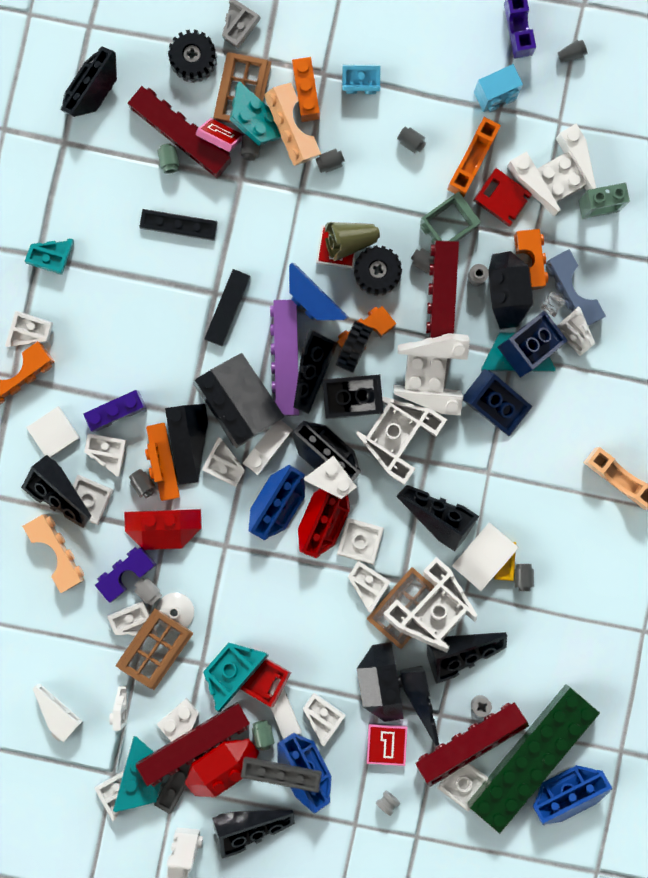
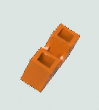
M311 57L293 59V73L299 100L301 122L320 120Z
M540 229L517 231L514 234L516 254L525 253L532 259V266L530 267L532 290L543 289L546 283H548V273L544 271L546 254L542 253L544 236L540 234Z
M383 306L379 309L374 307L367 313L369 316L365 320H362V318L358 320V322L373 328V331L380 338L396 326V322ZM347 330L338 336L339 340L337 343L341 349L349 334Z

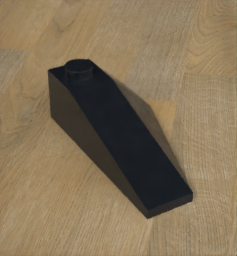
M309 330L302 347L293 407L307 414L310 413L338 344L313 330Z
M206 404L165 408L178 483L182 485L198 482L208 428Z
M46 455L31 467L21 488L39 503L44 501L50 505L51 510L63 512L65 518L84 528L90 520L91 514L57 462Z
M406 485L397 494V498L439 542L453 551H456L479 518L477 514L460 504L454 506L446 503L444 498L440 497L438 500L430 497L428 492Z
M503 632L446 636L442 641L449 646V651L446 653L427 644V657L434 680L438 684L460 675L458 671L467 666L469 668L474 667V663L479 659H488L507 648V634Z
M423 666L399 670L400 676H397L399 688L403 687L405 694L436 746L439 745L436 724L432 715L433 708L429 699L430 692Z
M293 810L229 812L212 818L222 859L246 850L245 846L254 841L258 844L267 834L274 835L295 824Z

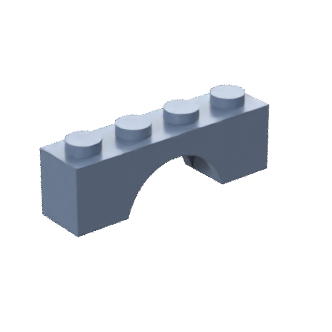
M570 249L546 262V270L550 276L554 277L556 289L565 297L564 303L569 310L571 309L573 312L579 306L588 326L606 317L597 299L588 300L575 292L572 285V276L579 265Z

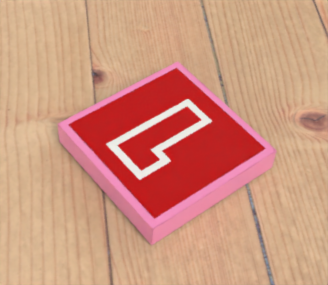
M213 118L207 120L196 132V136L228 152L234 149L242 141V136H244V134Z
M369 724L366 763L405 766L407 726Z

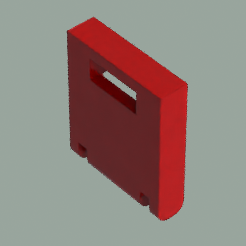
M495 168L473 201L507 226H511L513 222L508 217L515 220L528 202L526 198L530 199L532 194ZM491 181L498 185L491 196L488 197L484 192Z
M266 658L241 687V690L269 707H274L292 672ZM277 677L281 680L272 695L269 691Z

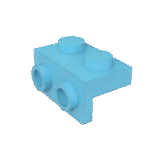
M343 65L342 90L346 91V94H357V91H365V94H376V91H380L381 66Z

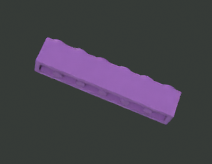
M273 300L274 305H270V317H274V324H270L271 336H274V343H271V355H275V362H271V373L275 374V381H272V393H276L275 403L284 416H299V410L293 408L299 373L297 305L292 300Z

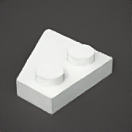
M579 306L557 325L568 340L567 343L580 356L595 344Z
M88 433L84 452L111 471L115 476L120 477L127 440Z
M218 437L202 470L237 487L245 469L224 441Z
M334 456L303 478L306 482L341 499L357 488Z
M357 561L348 575L368 612L371 613L391 581L360 561Z
M141 601L110 614L107 618L115 635L130 634L136 636L150 614L144 601ZM154 627L151 633L158 636V632Z
M316 693L312 694L303 707V711L317 734L321 745L325 746L346 715Z
M186 698L160 720L157 726L170 741H173L193 728L199 712Z

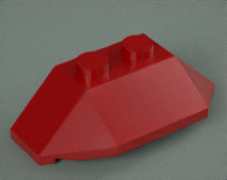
M321 488L313 493L298 527L299 551L317 559L320 554L336 544L350 511L348 494L341 499Z
M201 509L124 512L125 532L143 550L182 549L202 528Z
M249 738L224 741L191 764L185 779V785L195 796L217 797L243 779L241 774L244 757L257 759L260 752Z

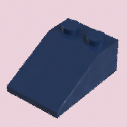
M544 310L497 348L521 378L535 369L568 340Z
M486 369L481 372L463 396V401L507 436L512 434L532 408V405L496 374Z

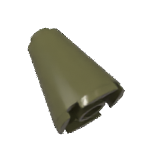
M328 222L325 225V232H328V238H325L328 253L331 258H334V261L375 244L378 238H380L379 229L374 224Z

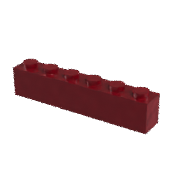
M141 86L128 101L129 108L218 179L232 162L230 153L196 136L198 126L194 123L190 125L186 122V117L179 111L175 113L171 109L172 106L164 99L160 101L152 89H145Z
M434 240V244L430 246V256H433V264L429 265V275L432 276V283L428 284V295H431V303H427V314H430V322H426V333H429V338L439 337L448 333L454 334L459 241Z
M236 702L138 761L135 766L146 785L152 784V786H155L163 781L162 777L167 774L172 776L180 770L179 767L185 763L187 765L192 764L197 760L196 757L202 753L204 755L214 749L213 746L231 740L230 736L236 732L238 735L248 729L247 726L250 723L239 703Z
M515 702L512 704L507 703L501 707V711L496 714L491 713L487 715L480 724L475 723L468 727L467 732L456 734L449 743H442L431 754L426 753L422 755L415 764L426 783L431 787L529 727L528 722Z

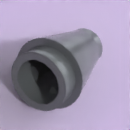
M576 40L559 51L558 57L560 62L584 58V55L587 54L584 41Z

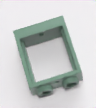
M625 182L587 190L578 202L582 219L620 212L630 202Z
M457 192L421 218L420 227L426 235L429 234L433 239L431 240L432 244H434V240H442L429 221L453 204L469 226L449 241H459L481 224V221L460 192Z

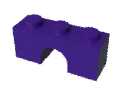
M505 0L504 8L514 59L533 56L536 43L533 29H529L528 1Z
M134 390L85 412L83 415L90 431L97 432L112 425L113 422L121 418L130 417L147 408L140 392Z
M134 547L127 553V559L124 561L120 559L112 566L113 570L109 574L104 572L97 578L99 582L95 586L109 603L113 602L127 590L122 583V575L126 570L133 571L141 578L157 565L142 548L137 549Z

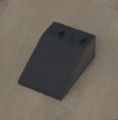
M380 374L322 380L326 419L384 413Z

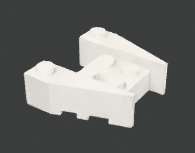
M577 123L560 132L556 138L564 154L536 168L526 151L512 159L507 165L515 182L529 191L532 197L536 198L553 216L560 212L561 209L557 203L583 188L586 191L596 188L587 141Z
M448 333L435 338L431 337L418 342L398 345V354L407 355L405 383L404 385H394V394L440 414L461 416L462 391L444 389L447 358L468 360L470 343L468 335Z
M382 396L383 404L386 405L384 413L380 415L367 436L359 431L356 434L387 474L405 485L415 468L400 459V456L419 427L437 437L447 419L432 409Z
M436 557L423 571V576L435 586L433 590L412 612L396 599L383 614L384 618L399 632L447 653L449 646L442 640L465 615L475 622L477 614L455 579L451 569Z
M177 827L174 834V843L171 846L173 851L169 855L167 862V878H188L198 848H202L203 836H200V829Z

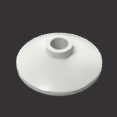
M181 593L165 595L156 607L157 610H160L184 627H188L194 617V606L191 600ZM172 609L177 610V616L171 615ZM161 620L158 621L163 628L166 629L168 627V625L162 622Z

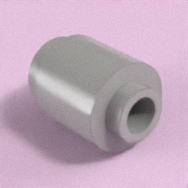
M482 264L474 265L468 273L469 282L474 286L484 284L489 276L487 267ZM476 272L481 273L482 276H477Z
M142 577L134 585L136 587L134 592L150 606L162 597L158 587L149 578L145 580Z

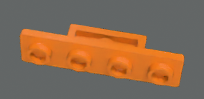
M166 424L149 425L146 427L149 444H147L148 449H145L147 460L151 461L152 468H149L150 478L154 479L158 484L161 501L179 498L180 494Z

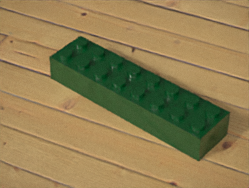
M565 684L490 774L488 780L482 784L467 802L469 808L500 834L600 712Z

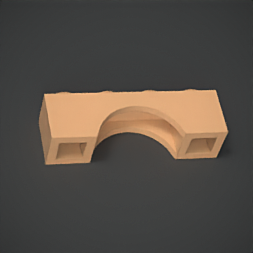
M292 83L273 87L265 93L266 103L270 108L274 122L278 127L293 165L296 166L311 161L321 155L314 136L303 133L295 124L293 108L299 100Z
M601 447L594 448L583 463L641 508L648 510V484L626 471L617 463L614 457Z
M42 514L22 527L32 543H45L55 551L57 567L51 577L60 593H63L84 581V573L80 566L75 565L73 561L75 557L71 550H67L63 544L65 539L60 532L57 533L54 526L56 524L53 518L47 516V514Z

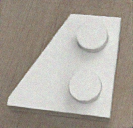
M15 311L5 346L11 347L36 343L37 341H48L53 322Z
M127 686L118 687L113 713H110L109 719L110 725H113V731H121L127 724Z
M124 771L94 788L112 821L121 812H113Z

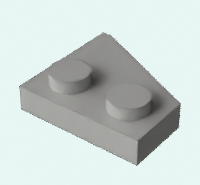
M229 0L230 6L226 14V25L224 26L222 36L224 40L239 49L261 18L260 15L237 0Z

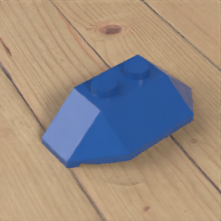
M295 263L289 265V293L293 296L291 300L299 307L302 305L306 309L305 314L310 319L347 320L349 318Z
M287 465L269 477L250 508L248 529L250 533L266 540L270 536L286 529L305 498L304 473L291 465Z
M292 733L277 743L278 763L322 771L318 793L290 787L295 797L311 812L317 813L330 803L329 796L332 777L314 741L299 736L296 733Z
M576 765L543 782L533 808L542 825L563 822L596 805L613 788L603 771Z

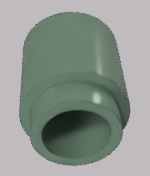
M171 144L161 145L160 149L157 150L161 169H163L165 174L177 172L180 164L176 147Z
M268 720L253 723L252 733L256 748H260L261 751L272 748L271 745L275 742Z

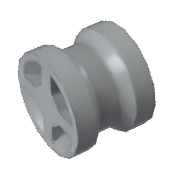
M483 695L475 696L471 701V708L477 716L485 717L492 710L491 702Z
M385 791L383 798L376 802L377 806L389 816L393 814V809L401 804L388 791Z

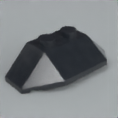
M101 46L98 52L94 53L84 62L64 93L61 111L76 117L98 110L117 81L116 53L113 50Z
M511 251L492 254L488 271L493 313L499 329L519 327L534 305L530 266Z
M303 421L291 433L299 456L314 469H317L334 456L352 481L361 473L354 450L326 425Z
M387 642L372 645L357 667L363 708L384 722L404 719L392 644Z

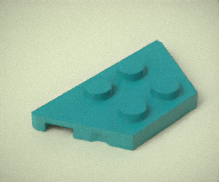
M239 81L235 86V97L232 102L233 109L229 120L258 146L266 144L268 141L279 140L281 134L274 122L270 108Z
M500 332L481 367V371L484 369L488 371H515L497 348L514 333ZM549 356L532 371L554 372L555 366Z
M228 642L203 671L205 679L209 684L210 694L213 695L217 712L223 710L269 656L267 653Z
M133 736L113 812L156 803L162 782L155 786H152V784L147 786L135 766L138 761L152 754L153 751L137 736Z

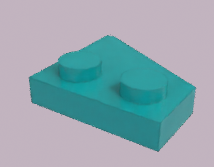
M70 238L67 241L61 242L48 241L44 244H31L25 258V263L62 275L74 240Z

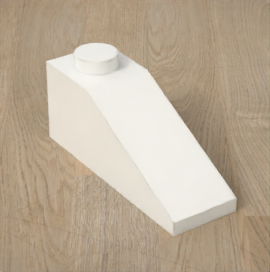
M281 420L273 424L243 464L257 475H260L293 429Z
M39 683L33 688L46 724L52 732L51 735L56 740L64 742L81 724L82 720Z

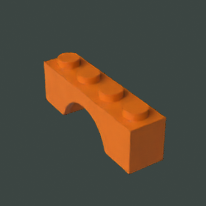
M486 117L483 118L448 185V191L454 194L460 192L463 198L465 197L501 127L500 124Z
M37 341L22 352L23 365L16 376L11 379L0 380V405L9 394L14 395L19 392L23 384L33 382L37 378V374L40 372L45 373L52 368L51 364L55 361L42 343Z

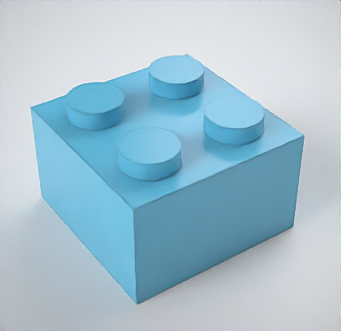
M514 64L479 79L474 94L482 111L489 110V112L498 109L500 104L514 102L520 93L523 83Z

